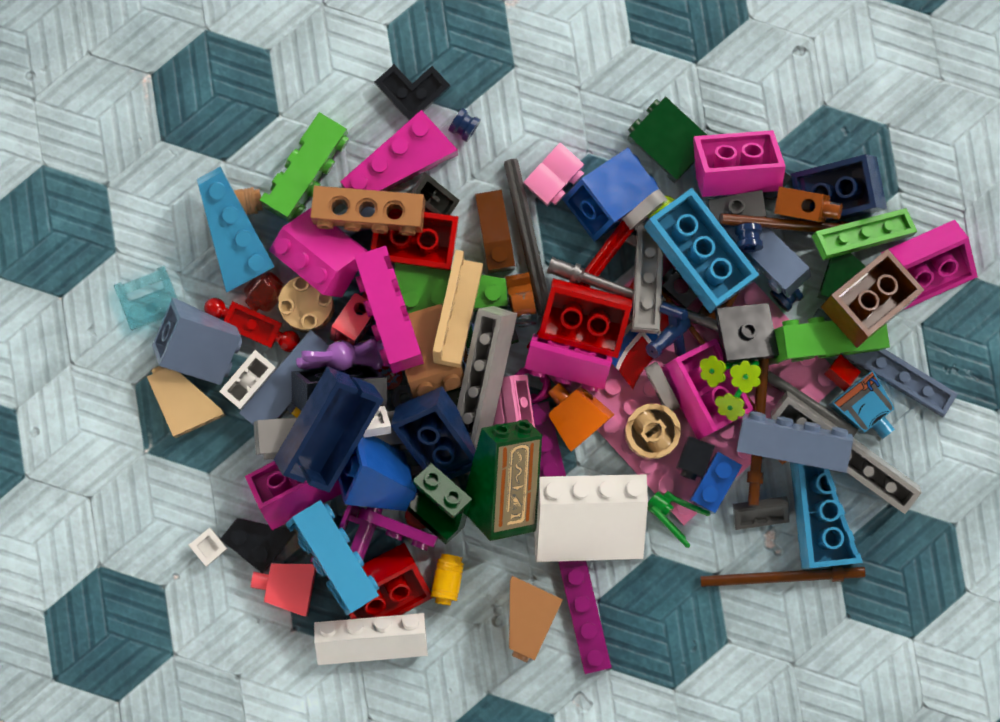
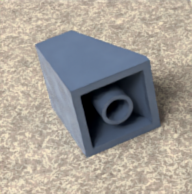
M172 298L152 346L159 366L221 385L223 378L228 377L231 371V360L234 353L237 354L239 352L242 338L236 326L176 298Z

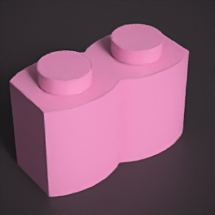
M559 143L524 181V186L547 207L551 203L556 205L566 194L563 191L569 183L575 185L582 178L584 172L581 170L584 168V164L564 145Z

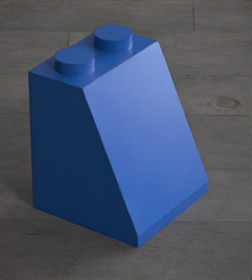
M626 148L581 178L562 200L595 242L616 227L629 212L650 194L658 190L659 187L655 179L641 165L639 158L629 148Z
M375 436L361 438L338 478L344 505L406 511L411 500L413 501L416 496V486L411 478V466L407 463L405 452Z

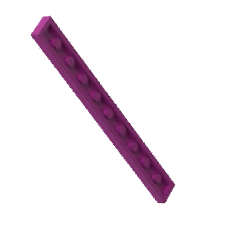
M549 402L532 405L535 428L542 434L540 477L566 476L555 427L548 415L551 412ZM559 561L558 564L584 674L610 669L612 667L587 562Z

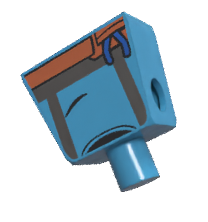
M873 370L829 404L847 422L858 428V432L861 434L873 428L881 439H884L895 430L885 417L894 410V406Z

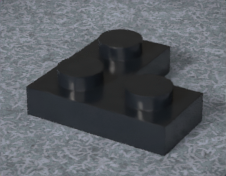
M393 64L374 81V84L408 121L421 110L424 112L451 87L433 66L415 82L411 83Z

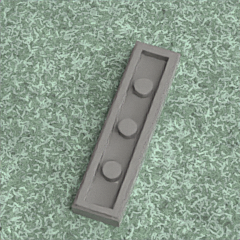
M638 226L636 233L631 332L659 334L664 253L644 226Z

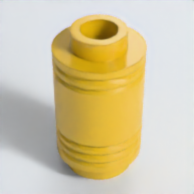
M441 554V557L437 559L431 597L436 598L435 603L451 606L452 601H458L457 598L464 563H462L463 557Z

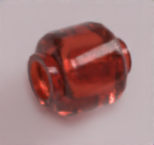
M270 271L262 273L245 286L244 293L247 297L245 303L256 312L259 309L264 312L271 311L279 302V295L284 287L283 282Z

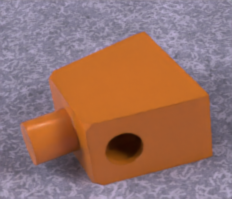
M559 382L548 392L558 404L548 415L571 452L615 415L581 386L570 394Z

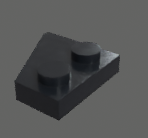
M237 518L220 540L258 571L264 573L296 532L294 530L290 532L289 529L281 527L271 530L268 524Z

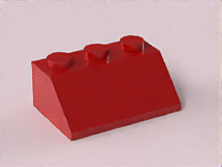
M393 209L389 212L388 217L395 220L400 218L403 212L400 209ZM424 212L422 233L416 232L415 236H404L399 234V231L388 230L387 234L373 232L370 250L386 246L390 260L393 263L451 271L459 217Z
M553 278L538 338L618 358L632 308V299Z
M405 542L362 566L366 575H371L378 584L379 589L377 593L379 596L350 613L349 616L351 619L402 615L434 598L431 597L432 593Z

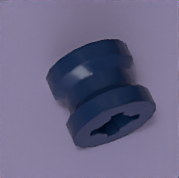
M462 108L454 118L448 131L453 134L458 133L461 135L462 140L468 142L480 124L481 119L468 115L467 110Z
M744 223L735 227V235L738 236L736 245L741 252L750 253L763 249V241L760 239L762 226L757 223Z
M799 289L794 291L788 298L782 292L777 294L773 290L770 291L771 297L786 312L792 309L793 303L804 298Z

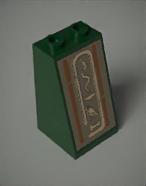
M519 420L517 422L481 428L465 493L472 498L467 517L489 541L531 533L536 530L542 434L528 420Z

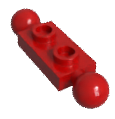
M210 298L204 305V312L216 318H224L223 321L237 327L240 335L271 349L276 341L283 351L292 352L300 342L298 334L294 331L280 332L283 325L281 322L232 301L229 309L226 308L225 303L219 298Z

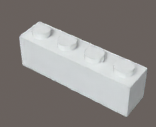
M424 613L314 622V643L318 665L428 656Z

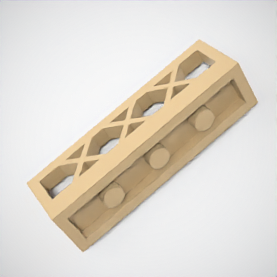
M460 250L455 251L433 347L434 363L461 368L483 271V263L464 260V251Z

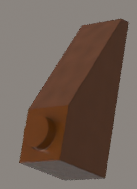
M502 190L475 194L488 274L515 270Z

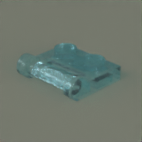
M165 265L158 267L157 271L127 283L122 284V282L114 284V289L132 331L163 319L171 299H178ZM162 281L163 289L129 301L128 293Z

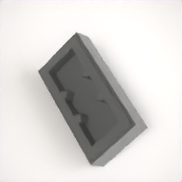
M762 190L708 199L709 209L717 220L721 213L767 217Z
M787 496L759 500V506L748 505V502L733 504L735 530L790 522Z

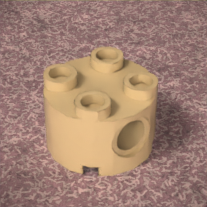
M297 276L282 288L279 295L278 308L283 319L293 329L303 333L310 330L314 332L324 328L330 322L334 313L333 296L321 294L302 277Z
M645 404L637 408L628 418L624 428L625 440L630 450L646 460L660 459L671 453L678 445L681 435L680 422L676 414L668 407L659 404Z

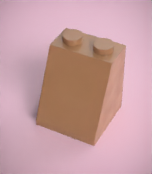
M442 303L408 314L424 364L405 370L413 399L441 386L445 391L462 386L464 377L462 366L458 368L437 364L433 361V347L443 308Z
M514 576L510 579L509 649L514 650L512 653L513 657L527 663L529 658L536 659L563 599Z

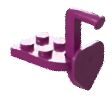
M347 505L339 528L342 527L345 531L349 521L359 524L350 549L352 552L357 551L362 560L365 557L377 526L387 530L385 535L402 541L403 536L412 539V546L425 551L428 550V547L435 548L438 537L381 515L383 509L367 507L365 509L361 507L360 509L359 506Z

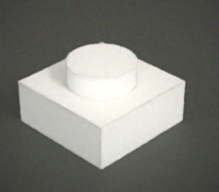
M385 406L379 407L363 435L364 438L391 433V424Z
M208 528L189 544V547L205 566H208L228 549L211 528Z

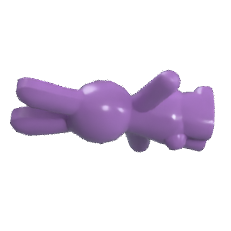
M376 339L363 340L355 345L343 340L335 341L328 346L325 352L302 351V357L296 359V365L304 370L328 366L338 371H344L355 364L357 366H371L374 370H379L384 366L379 350L384 349L382 341L376 342Z

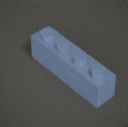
M722 226L736 244L738 241V236L735 235L736 226ZM762 228L760 239L763 241V249L743 254L750 261L759 276L763 273L769 279L767 283L777 294L782 292L788 298L811 277L810 267L771 229Z
M310 330L239 413L252 425L257 420L281 419L287 411L291 414L296 408L292 404L291 371L304 370L296 365V359L302 357V351L325 352L329 345ZM324 366V367L315 368V369H326L327 367Z
M751 411L742 417L737 452L847 473L853 445V435L848 434V430L833 427L832 430L822 429L821 425L817 423L805 422L804 425L793 423V420L790 418L777 417V420L766 418V415L763 413Z

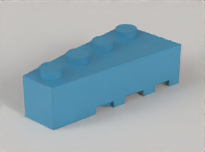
M221 166L196 179L226 293L274 268L272 259Z
M790 462L801 568L808 569L863 563L861 555L855 546L853 533L847 524L844 508L840 504L835 491L836 487L830 470Z
M320 500L293 516L286 523V526L290 532L296 529L298 532V544L303 551H306L308 554L312 553L314 556L312 558L314 568L323 578L325 576L328 577L327 587L345 614L349 615L378 597L377 590L379 587L371 575H366L362 568L364 562L358 552H352L347 544L350 540L342 527L338 529L334 523L335 515L328 504L323 505Z

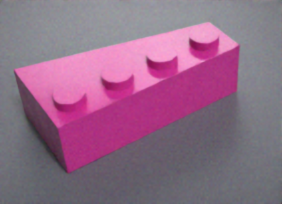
M421 110L342 179L340 183L343 188L390 191L394 187L412 180L419 174L437 167L444 161L458 156V150Z
M383 246L355 255L354 257L360 272V276L355 278L360 293L366 291L368 300L363 302L368 317L374 316L376 322L375 325L371 326L376 342L382 340L384 349L379 350L384 366L390 365L393 374L424 364L387 247Z

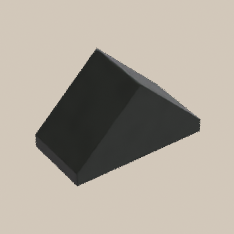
M425 172L411 191L413 194H424L426 201L425 210L430 213L451 215L460 201Z

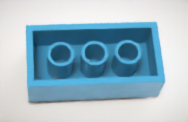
M693 188L649 218L644 225L646 231L709 313H712L746 288L759 276L758 272Z

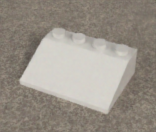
M647 474L540 477L537 525L534 532L535 562L643 559L648 507Z

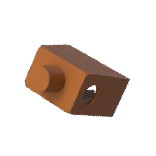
M779 186L774 214L818 222H825L826 217L840 219L842 203L831 202L829 195ZM812 202L815 203V209L813 211H811L810 205Z

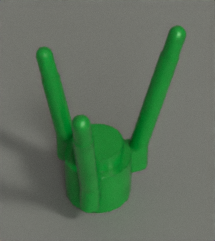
M658 491L649 500L647 510L656 516L686 548H689L690 543L686 540L685 535L667 518L674 509L671 502L705 516H710V512L674 496L669 491L664 495Z

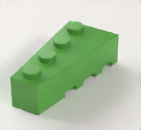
M319 112L300 139L299 144L301 148L299 150L294 149L287 158L285 164L287 170L285 173L281 171L273 179L270 195L264 192L260 198L263 207L288 223L304 213L307 208L304 206L309 196L313 198L314 186H321L318 181L323 173L328 175L335 163L332 160L337 151L342 152L349 141V138L346 137L348 134L347 128Z
M395 263L396 278L408 314L441 303L443 306L451 273L450 270ZM482 275L473 312H478L479 308L491 306L508 309L506 279Z
M824 317L810 318L808 323L799 324L798 319L783 321V326L774 329L779 356L777 358H770L769 365L779 364L791 359V362L812 359L814 356H818L821 359L839 356L840 353L852 355L890 348L887 324L856 348L833 321H825Z

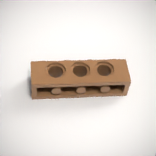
M314 186L310 218L313 224H317V227L321 229H333L334 226H342L345 230L353 232L361 231V228L372 229V232L378 234H387L388 230L399 231V234L404 236H415L416 232L422 233L426 201L424 194ZM338 205H346L348 207L343 215L334 214V209ZM366 207H373L375 212L371 217L361 216L362 210ZM393 209H400L403 212L401 217L395 220L390 219L388 214Z

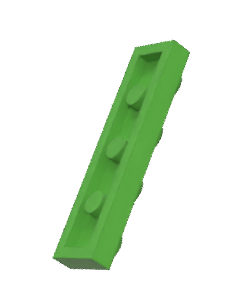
M907 208L816 231L812 238L822 260L912 237L917 233V229Z

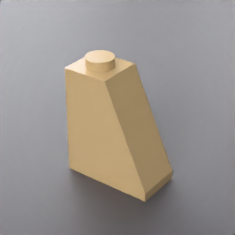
M158 366L151 370V375L147 376L173 437L178 438L226 416L225 412L182 373Z

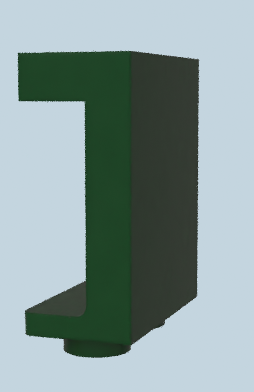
M665 96L661 102L656 99L647 108L646 111L649 114L643 121L638 118L629 127L628 131L630 134L627 140L631 143L634 142L668 174L667 177L675 184L695 163L694 136H704L707 134Z
M431 463L414 478L413 484L419 489V492L415 499L411 500L407 511L444 544H447L464 528L472 498Z

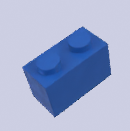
M720 452L715 453L705 471L704 477L701 478L689 501L709 511L711 514H715L742 465Z

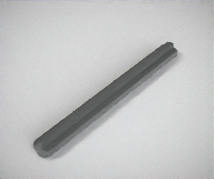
M509 159L504 161L505 172L527 269L530 275L537 313L539 317H543L549 296L519 162L517 159Z

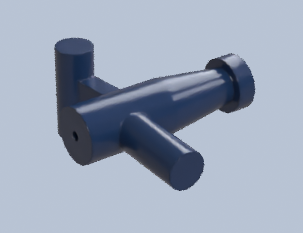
M662 303L660 312L668 315L669 325L654 342H650L646 346L648 355L655 359L662 354V350L673 343L677 356L685 354L683 334L691 327L687 310Z

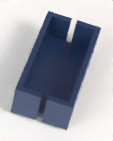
M327 366L274 458L282 475L302 483L307 481L308 485L330 493L384 401L376 387L356 377L351 379L348 374Z

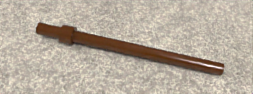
M723 213L719 215L718 219L722 225L737 226L744 223H757L762 228L814 233L850 223L845 221L825 223Z
M769 359L758 360L761 374L758 377L760 385L756 387L754 412L763 414L766 411ZM751 455L750 471H747V483H749L748 505L759 506L760 484H763L764 473L761 472L762 456Z
M843 565L831 566V569L700 576L701 587L831 579L832 582H844V579L865 578L866 574L865 567L843 568Z

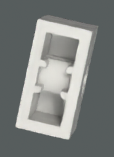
M255 350L219 392L242 410L277 368Z

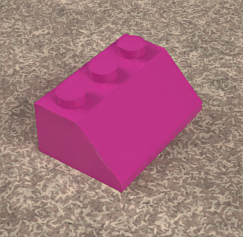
M773 130L694 136L696 179L702 197L734 195L760 190L772 192L778 191L779 186L783 187L786 166Z
M310 208L281 228L269 251L321 294L342 298L358 271L354 256L367 252V250L337 226H334L333 229L318 228L317 224H313L310 218Z
M952 220L889 248V251L924 289L905 309L978 277L969 237L956 220Z
M534 333L524 368L528 369L529 374L544 378L545 374L555 376V381L571 385L573 381L581 383L583 389L597 392L598 388L604 390L612 364V357L538 338V334Z
M716 338L660 367L698 440L734 422L727 419L726 415H720L718 413L719 407L715 404V399L718 396L724 397L726 393L734 396L738 387H734L731 383L733 377L730 374V369L724 372L725 381L719 382L716 387H710L707 380L701 378L700 361L702 359H708L714 355L718 361L724 362L722 349ZM742 393L740 398L744 401L743 409L745 414H749L751 411H754V408L746 393Z
M275 461L245 476L255 501L271 530L286 524L293 516L321 500L322 503H325L342 494L338 479L329 493L308 485L307 481L302 483L283 476Z

